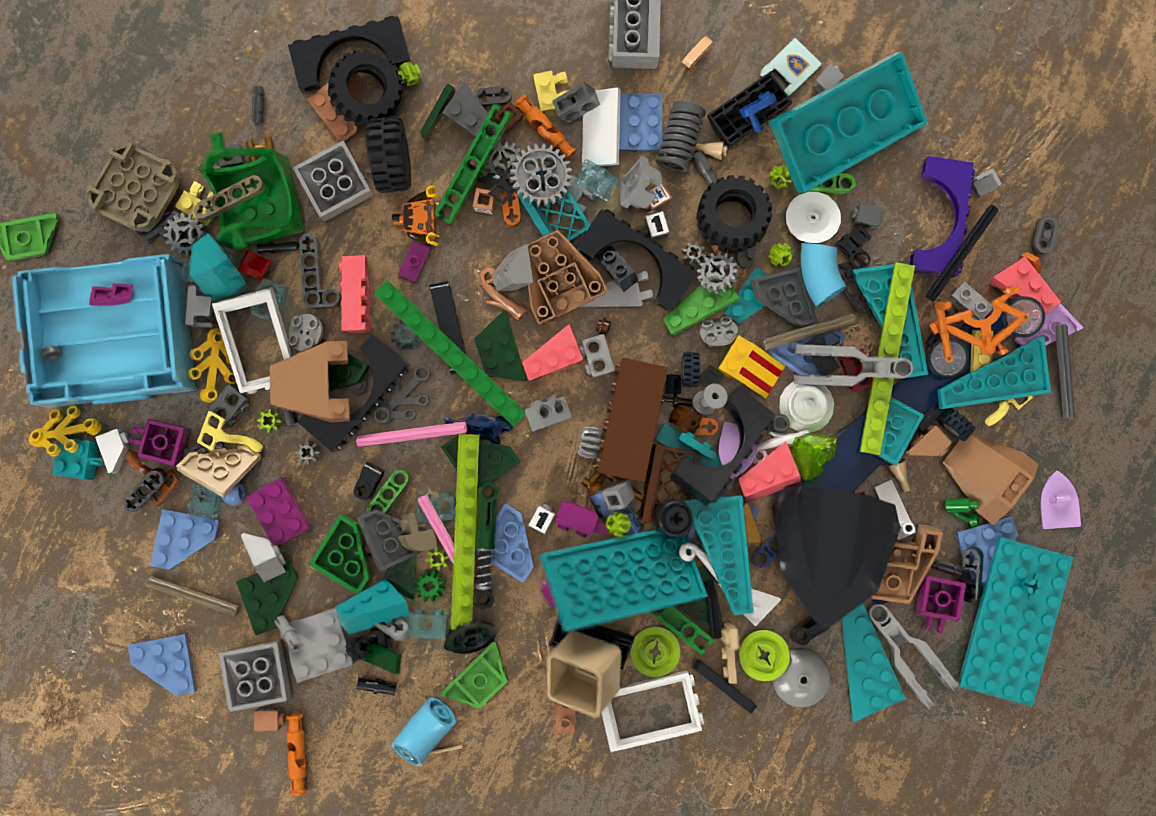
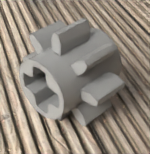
M697 241L694 245L688 242V249H682V253L686 254L682 260L690 261V265L693 262L699 265V257H705L704 254H701L704 246H697ZM691 250H692L693 252H695V251L698 252L697 255H696V257H695L694 255H692V256L689 255L690 252H691Z
M306 441L305 446L299 444L300 450L295 452V454H299L301 457L299 462L306 460L307 465H310L311 460L317 462L316 456L321 454L316 449L318 444L311 446L310 441ZM306 449H311V456H305L307 454Z

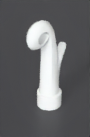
M804 430L790 434L769 431L768 434L775 438L759 443L756 454L758 452L761 453L764 459L768 456L765 450L778 448L785 442L788 446L811 445L809 432ZM755 456L753 463L757 465L762 460H758Z
M684 543L679 550L680 557L684 561H691L696 555L718 581L706 552L696 544ZM686 549L690 550L689 556L686 554Z

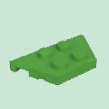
M52 213L0 223V249L6 260L14 261L48 255L59 220V214Z
M493 641L440 692V695L455 699L463 704H469L477 709H480L508 682L496 642Z

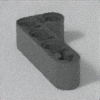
M310 233L303 234L299 240L303 301L306 306L314 310L338 308L341 306L342 295L334 289H323L320 242ZM310 240H312L313 243L310 244L309 248L306 244L309 243ZM310 258H315L314 265L307 266V261ZM311 277H316V283L310 286L308 280ZM336 294L337 300L334 303H329V296ZM316 295L318 300L315 304L311 305L309 300L312 296Z

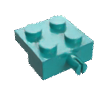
M72 439L78 443L79 447L77 451L70 453L57 440V445L61 448V452L54 459L52 475L94 480L96 465L103 466L104 464L97 462H104L103 458H97L99 451L97 442Z

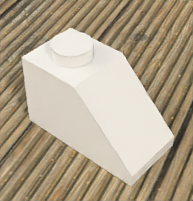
M115 429L95 437L108 473L119 472L125 455L130 449L128 443L129 435L123 429Z

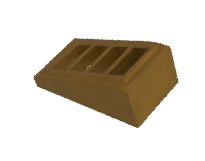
M743 503L747 543L762 542L750 506L747 503Z

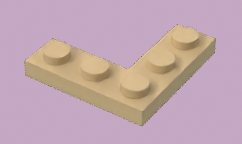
M731 622L723 623V628H721V640L724 642V647H721L722 659H725L726 667H723V678L727 679L729 684L737 683L734 649H739L738 631Z

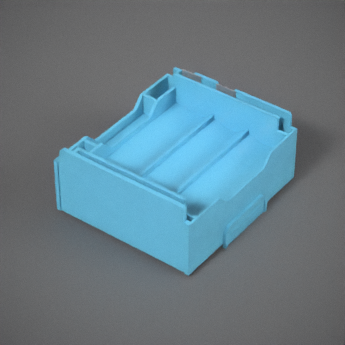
M166 254L82 267H54L19 271L18 276H13L17 332H21L22 349H19L21 373L25 374V384L30 397V405L50 408L86 403L100 405L154 399V395L197 391L195 379H190L187 375L188 370L194 368V363L190 357V351L192 350L190 326L185 324L187 295L184 262ZM113 283L133 285L132 299L129 303L115 306L89 305L92 286L112 288ZM48 346H57L63 355L57 362L49 363L42 360V350Z

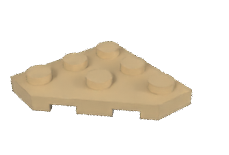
M246 445L237 446V449L226 450V448L209 450L210 452L207 454L192 452L176 467L177 471L224 498L261 459V454L253 451Z

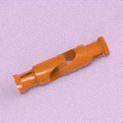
M526 94L516 101L514 106L525 115V119L550 146H553V150L559 149L561 155H566L564 161H568L577 152L545 114L528 100Z
M302 713L286 715L288 720V732H286L288 778L291 780V790L289 791L291 796L307 793L304 777H306Z

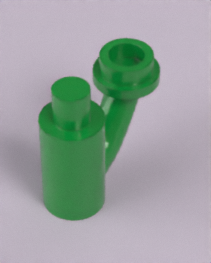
M970 498L946 499L945 507L947 513H951L959 520L970 523L971 527L979 526L978 514L971 513L969 516L962 513L971 512L972 509H979V501H971Z

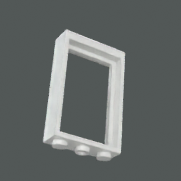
M273 287L216 301L212 304L240 393L252 394L257 392V389L265 387V390L270 389V376L247 382L226 312L267 302L283 358L285 360L293 356Z
M685 670L619 686V691L614 697L682 681L692 723L620 739L610 701L602 712L610 751L614 752L702 731L701 725L704 724L702 713H698L696 707L700 704L697 693L693 694L692 687L695 686L693 675H689L688 671Z

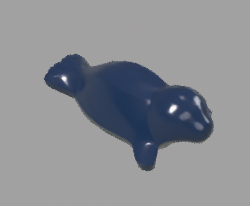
M472 413L458 420L445 417V424L466 422L467 433L463 434L479 435V439H485L495 444L500 443L499 435L513 429V426L502 415L492 417L483 413Z

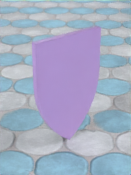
M726 421L723 423L718 446L721 465L729 463L736 455L739 447L737 424ZM753 444L751 447L753 452L747 459L743 458L740 462L742 467L736 474L733 473L730 476L731 479L742 474L751 465L756 456L758 444Z
M1055 471L1048 478L1042 489L1040 497L1042 529L1081 527L1077 493L1071 482L1059 471Z

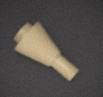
M725 141L707 143L705 145L696 144L694 149L697 152L701 150L707 155L722 160L723 157L727 156L728 145H725Z
M901 458L897 466L888 463L887 466L900 482L903 492L910 491L911 489L907 481L906 459Z

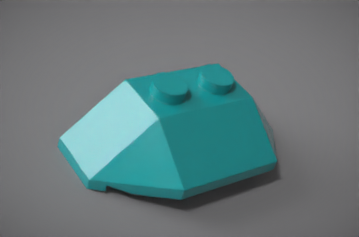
M209 234L192 245L189 275L204 295L212 298V302L236 297L247 289V283Z

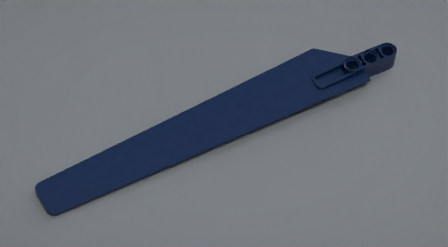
M993 309L987 314V316L984 319L991 315ZM1003 311L998 320L991 325V331H994L993 337L1005 327ZM1007 314V322L1009 324L1015 317ZM965 323L960 330L972 335V330H981V328ZM954 335L949 337L961 341L969 353L968 365L960 375L953 378L937 376L929 368L926 357L928 375L902 378L892 387L891 397L924 415L938 401V389L970 373L971 343ZM950 342L953 356L952 362L943 360L941 345L932 352L931 361L933 367L942 374H953L960 370L964 364V351L954 342ZM867 410L798 469L802 483L794 486L820 487L854 492L885 461L878 457V455L859 452ZM783 490L774 493V502ZM775 524L774 532L751 555V563L755 567H766L779 555L778 549L773 551L769 546L772 540L777 541ZM759 553L765 557V562L761 565L756 562V556Z

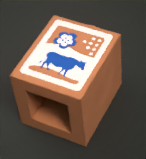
M663 181L660 186L655 185L649 189L656 194V198L645 209L650 211L658 210L671 202L672 196Z
M476 188L473 202L474 211L493 215L496 199L488 194L490 190Z
M282 707L258 708L254 711V731H278L285 723V714L282 713Z

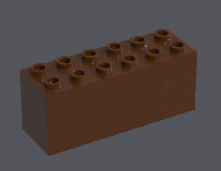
M622 358L621 362H617L614 375L618 377L617 381H613L610 392L614 396L613 400H609L606 411L610 415L609 419H605L602 430L606 434L605 438H601L599 450H602L601 457H597L595 469H598L599 474L641 483L645 482L668 367Z

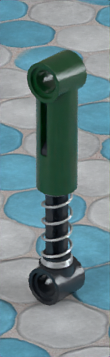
M483 482L477 489L476 548L479 551V558H477L479 560V567H477L479 573L476 576L478 577V584L473 593V602L479 609L487 610L494 604V596L492 595L490 585L492 582L490 580V574H492L490 566L492 565L491 556H493L491 551L495 549L499 489L494 483ZM490 486L492 494L489 497H485L484 489ZM482 594H487V601L482 604L479 603V597Z

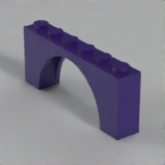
M927 156L923 160L921 179L930 181L944 190L952 202L955 220L953 229L943 244L933 249L914 250L911 252L909 265L915 266V273L939 276L963 243V238L966 236L968 226L965 225L966 217L970 213L968 200L971 198L973 191L970 185L975 175L973 162ZM963 263L959 266V268L954 273L952 278L958 276L959 273H961Z

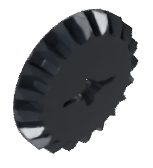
M480 620L470 621L467 624L463 623L462 626H456V629L451 630V634L447 635V647L450 651L458 654L477 652L494 641L496 629L491 622L486 620L481 622Z

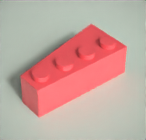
M365 255L342 256V262H339V271L342 273V281H340V291L342 292V331L348 335L371 334L368 258Z

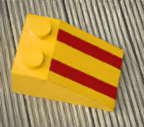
M738 335L718 366L717 371L766 399L785 366L755 344Z

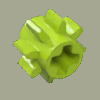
M405 62L399 66L400 71L397 73L402 76L403 81L401 84L406 82L407 86H412L419 82L421 71L417 64L412 65L411 62Z
M784 164L779 167L775 165L773 171L768 176L772 179L770 185H774L777 189L787 188L789 183L792 182L788 168Z
M778 243L771 247L770 255H768L771 263L775 266L781 265L783 267L791 262L793 252L789 245Z
M269 409L267 414L261 412V419H257L262 424L260 429L267 428V433H271L273 428L279 430V423H283L278 418L280 413L273 414L272 409ZM268 417L273 418L271 420V422L273 423L272 425L267 424L269 422V420L267 419Z
M615 511L614 516H609L606 522L607 529L610 530L609 534L622 537L623 533H627L631 527L630 520L627 519L628 515Z
M437 546L434 553L428 551V554L431 556L425 561H430V569L436 566L437 570L440 571L441 565L448 566L445 561L449 559V556L444 554L445 549L439 551ZM440 554V559L442 560V563H435L434 555L437 556Z

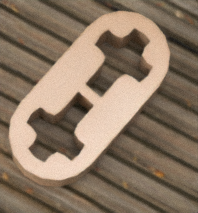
M705 36L688 53L682 63L689 69L692 68L709 50L713 41Z

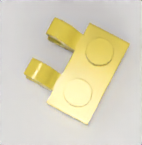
M552 71L533 74L540 110L543 113L556 110L552 100L569 91L557 94L555 85L568 83L566 72H561L554 76Z
M194 182L190 193L184 190L175 207L187 215L193 214V218L196 219L194 207L201 201L198 198L205 187ZM212 191L208 194L207 198L213 195ZM204 207V208H202V209H203V212H202L203 215L206 214L205 210H207V209ZM214 218L207 221L199 219V222L209 227Z

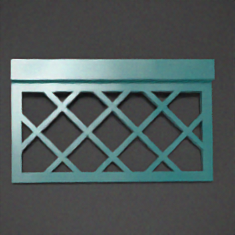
M550 163L546 167L551 168L553 167V164ZM539 170L538 175L541 176V185H542V183H543V176H544V175H542V174H541V170ZM553 180V183L547 182L552 187L557 185L555 180ZM565 188L567 194L563 196V199L558 200L555 197V200L562 201L560 212L549 210L550 200L548 201L547 209L537 207L536 201L529 205V198L522 201L523 194L518 196L543 237L554 232L551 227H555L556 230H568L567 240L571 242L585 233L590 226L568 188ZM565 202L574 205L573 215L562 213ZM548 213L559 215L557 225L548 223ZM562 215L572 217L570 228L559 226ZM575 218L583 220L586 227L581 230L572 229Z

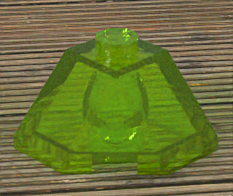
M813 433L794 437L792 456L803 480L808 481L821 475L824 471L822 466L827 460L831 461L835 455L838 437Z

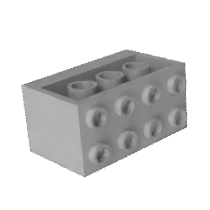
M610 0L609 24L613 25H610L608 61L612 62V68L657 69L660 52L661 0Z

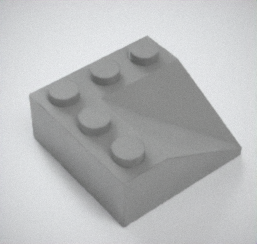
M344 140L293 167L319 218L323 222L374 196Z
M336 608L289 623L291 627L295 628L296 635L303 644L302 648L297 652H292L288 645L290 661L297 683L353 665L357 662L353 661V657L347 656L345 645L350 643V638L347 631L339 623Z
M282 640L219 653L229 712L284 702L292 697Z

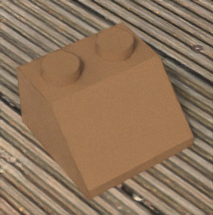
M929 426L909 442L902 456H943L950 449L948 446L952 442L937 426Z

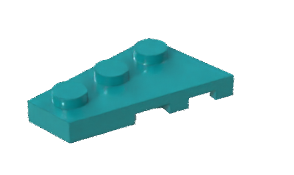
M756 267L737 293L740 300L728 306L723 314L739 325L765 306L756 300L750 280L767 276L768 274Z
M891 397L881 452L878 457L897 466L924 415Z

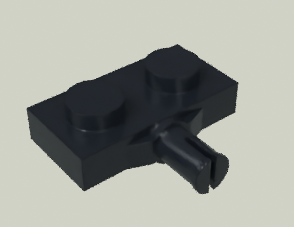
M820 335L804 344L828 346ZM838 341L837 343H835V344L832 345V346H838V345H840L841 343H840V341ZM810 356L820 375H829L840 368L834 356Z

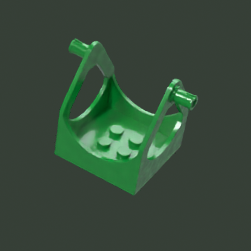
M216 132L210 134L213 150L208 152L198 169L207 180L213 195L252 175L260 177L265 182V190L261 194L219 215L220 234L214 241L219 246L237 250L305 232L289 158L269 148H225L223 133ZM231 156H263L256 161L239 166L213 168L220 159ZM255 181V182H253V183H254V186H253L254 189L257 188V184H258V183ZM237 189L234 192V198L242 196V189ZM225 198L218 199V207L225 205Z

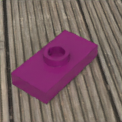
M413 241L398 276L416 283L431 248Z

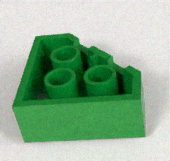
M340 514L309 563L310 566L357 595L365 590L372 578L367 552L364 551L366 547L359 523L345 514Z

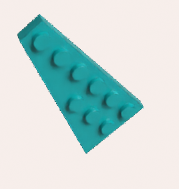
M894 264L853 269L851 271L881 330ZM912 285L898 358L908 359L913 365V372L907 378L928 375Z
M1039 336L938 389L939 409L1051 393L1044 336Z
M742 495L720 497L715 504L711 502L708 506H705L698 499L684 500V504L689 506L692 511L694 527L732 614L754 613Z
M863 604L841 619L847 682L850 694L849 701L852 713L851 719L853 723L906 699Z

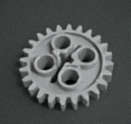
M535 144L533 150L530 146H527V153L521 150L520 154L522 157L516 155L515 160L517 162H512L511 164L514 169L510 170V174L514 176L510 178V182H516L512 188L519 189L517 196L524 195L522 201L529 198V205L536 201L537 207H539L540 202H543L546 207L549 200L552 204H555V197L561 200L562 196L560 193L566 195L567 190L565 188H570L571 184L567 181H571L572 176L567 174L572 172V168H566L570 162L563 161L566 155L559 156V149L553 152L552 145L549 149H546L545 144L542 145V148ZM537 159H540L541 174L544 175L543 184L545 187V191H542L541 177L540 175H538L539 166L537 163ZM550 161L554 166L547 168L544 162ZM532 164L535 169L529 171L525 168V165ZM550 179L555 180L557 185L551 187L547 181ZM534 182L538 185V188L530 189L528 184Z

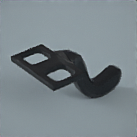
M470 164V167L475 170L476 168ZM509 167L503 174L482 173L478 179L479 182H492L494 184L488 194L502 205L506 203L516 190L505 181V176L511 170ZM497 187H501L507 192V196L503 200L493 193Z

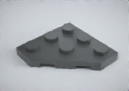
M801 267L750 280L756 300L795 326L801 327L818 322L804 284Z
M377 509L356 517L379 571H383L423 552L410 551L400 543L398 536L405 535L400 525L401 519L389 516ZM418 527V531L425 530V529H422V528Z

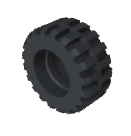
M365 48L364 52H361L360 49H355L352 54L347 52L343 55L342 59L339 58L331 70L328 81V96H330L331 106L336 108L335 112L339 116L342 114L346 122L353 121L355 122L354 125L359 127L360 124H365L366 127L370 119L391 117L395 113L403 93V86L401 85L403 80L402 76L397 73L399 70L397 66L391 65L392 60L388 56L384 59L381 57V52L376 51V54L371 53V49ZM357 73L373 75L380 81L383 87L381 99L372 104L358 102L348 92L347 83L349 78Z
M397 116L370 119L366 126V144L371 176L376 191L389 193L408 190L411 187V166L407 136L402 119Z
M728 175L726 180L721 177L717 179L716 184L712 182L702 194L696 214L697 226L700 231L702 230V237L704 239L708 238L711 246H719L718 250L724 251V249H729V253H735L736 249L743 252L746 251L747 247L753 248L757 242L762 240L770 225L769 223L772 219V203L768 202L770 197L768 193H763L764 188L760 184L756 186L754 184L755 181L751 178L748 181L744 179L745 176L740 175L738 178H734V175ZM727 201L739 202L749 210L752 218L751 222L743 227L728 226L718 217L717 207Z

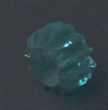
M400 319L399 323L401 326L394 324L393 327L397 330L390 331L391 335H396L391 339V342H397L395 347L400 348L402 346L403 351L407 350V346H409L410 350H414L413 343L419 346L420 343L416 340L421 338ZM408 330L411 336L410 338L407 337L408 339L405 340V337H403L402 334L403 332L406 333L405 331Z

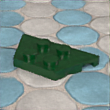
M503 311L474 338L483 369L488 376L526 382L527 378L506 311Z

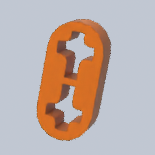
M506 191L502 194L501 200L507 196ZM514 191L512 194V198H515L512 200L513 206L509 207L508 201L502 205L504 221L510 227L517 226L521 221L519 198ZM510 210H513L514 216H518V218H515V222L507 219V217H510Z
M702 418L699 428L696 429L695 433L691 434L701 436L714 435L718 431V423L711 418ZM708 422H711V425H714L715 428L709 433L708 429H702L701 425H707ZM682 428V430H683V432H684L685 434H686L687 432H689V431L685 430L684 428Z

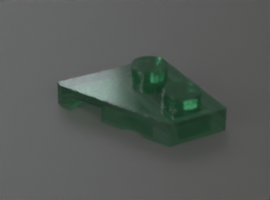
M413 556L389 567L382 579L386 578L400 594L411 600L415 598L414 580H416L417 557Z

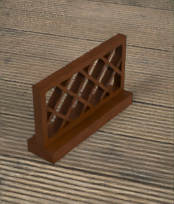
M652 444L638 520L653 523L652 514L656 507V501L658 504L660 503L657 493L663 487L669 495L665 500L672 499L676 501L674 496L681 491L686 496V500H691L692 495L686 492L680 485H678L680 489L671 494L666 485L673 480L670 479L664 483L661 479V472L668 469L670 474H672L673 471L670 466L677 461L680 463L682 461L681 458L685 455H692V462L697 464L698 452ZM665 450L673 452L676 457L669 464L664 459Z

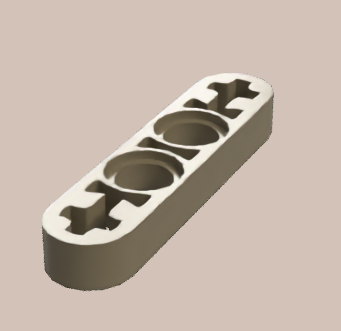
M252 175L198 202L194 207V214L201 220H210L261 194L265 190V182L260 177ZM255 181L258 183L256 189L253 188V182ZM237 189H242L243 191L240 198H234V192ZM225 198V205L218 207V199ZM204 207L207 209V210H205V212H206L205 215L202 214V212H203V209H202V208H204Z

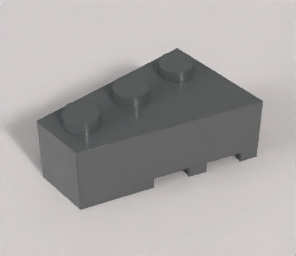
M465 82L442 112L444 119L473 139H475L488 115ZM493 125L488 129L491 136L496 134V128Z

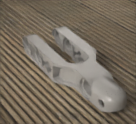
M795 345V355L857 357L862 363V370L857 376L794 374V384L853 386L866 377L907 378L913 372L911 361L905 358L867 357L857 348L850 346Z
M874 604L869 608L868 616L890 646L891 664L927 710L935 706V703L926 694L928 693L926 689L921 687L916 681V676L900 657L899 646L902 643L909 642L914 645L950 692L959 687L929 645L921 639L909 636L888 608L881 604Z

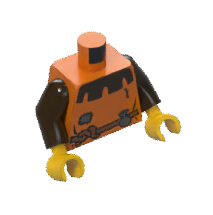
M429 186L425 191L409 199L407 203L403 204V213L392 214V224L403 225V231L407 234L408 238L420 245L431 244L438 246V243L434 242V239L439 237L436 234V216L434 215L436 203L434 199H431L439 198V194H434V190L438 189L436 186Z

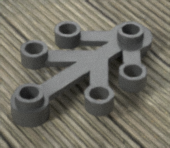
M418 366L414 371L415 376L401 391L399 378L395 382L396 387L392 391V400L388 404H386V394L382 397L384 401L373 412V418L378 424H387L393 418L413 420L416 417V412L410 408L405 411H393L397 405L419 404L420 406H427L429 404V398L426 395L406 397L421 381L429 379L430 370L426 366ZM425 370L426 376L420 377V371ZM422 397L427 399L425 404L420 403ZM382 411L386 412V417L383 419L380 417ZM412 411L413 417L408 418L407 412Z

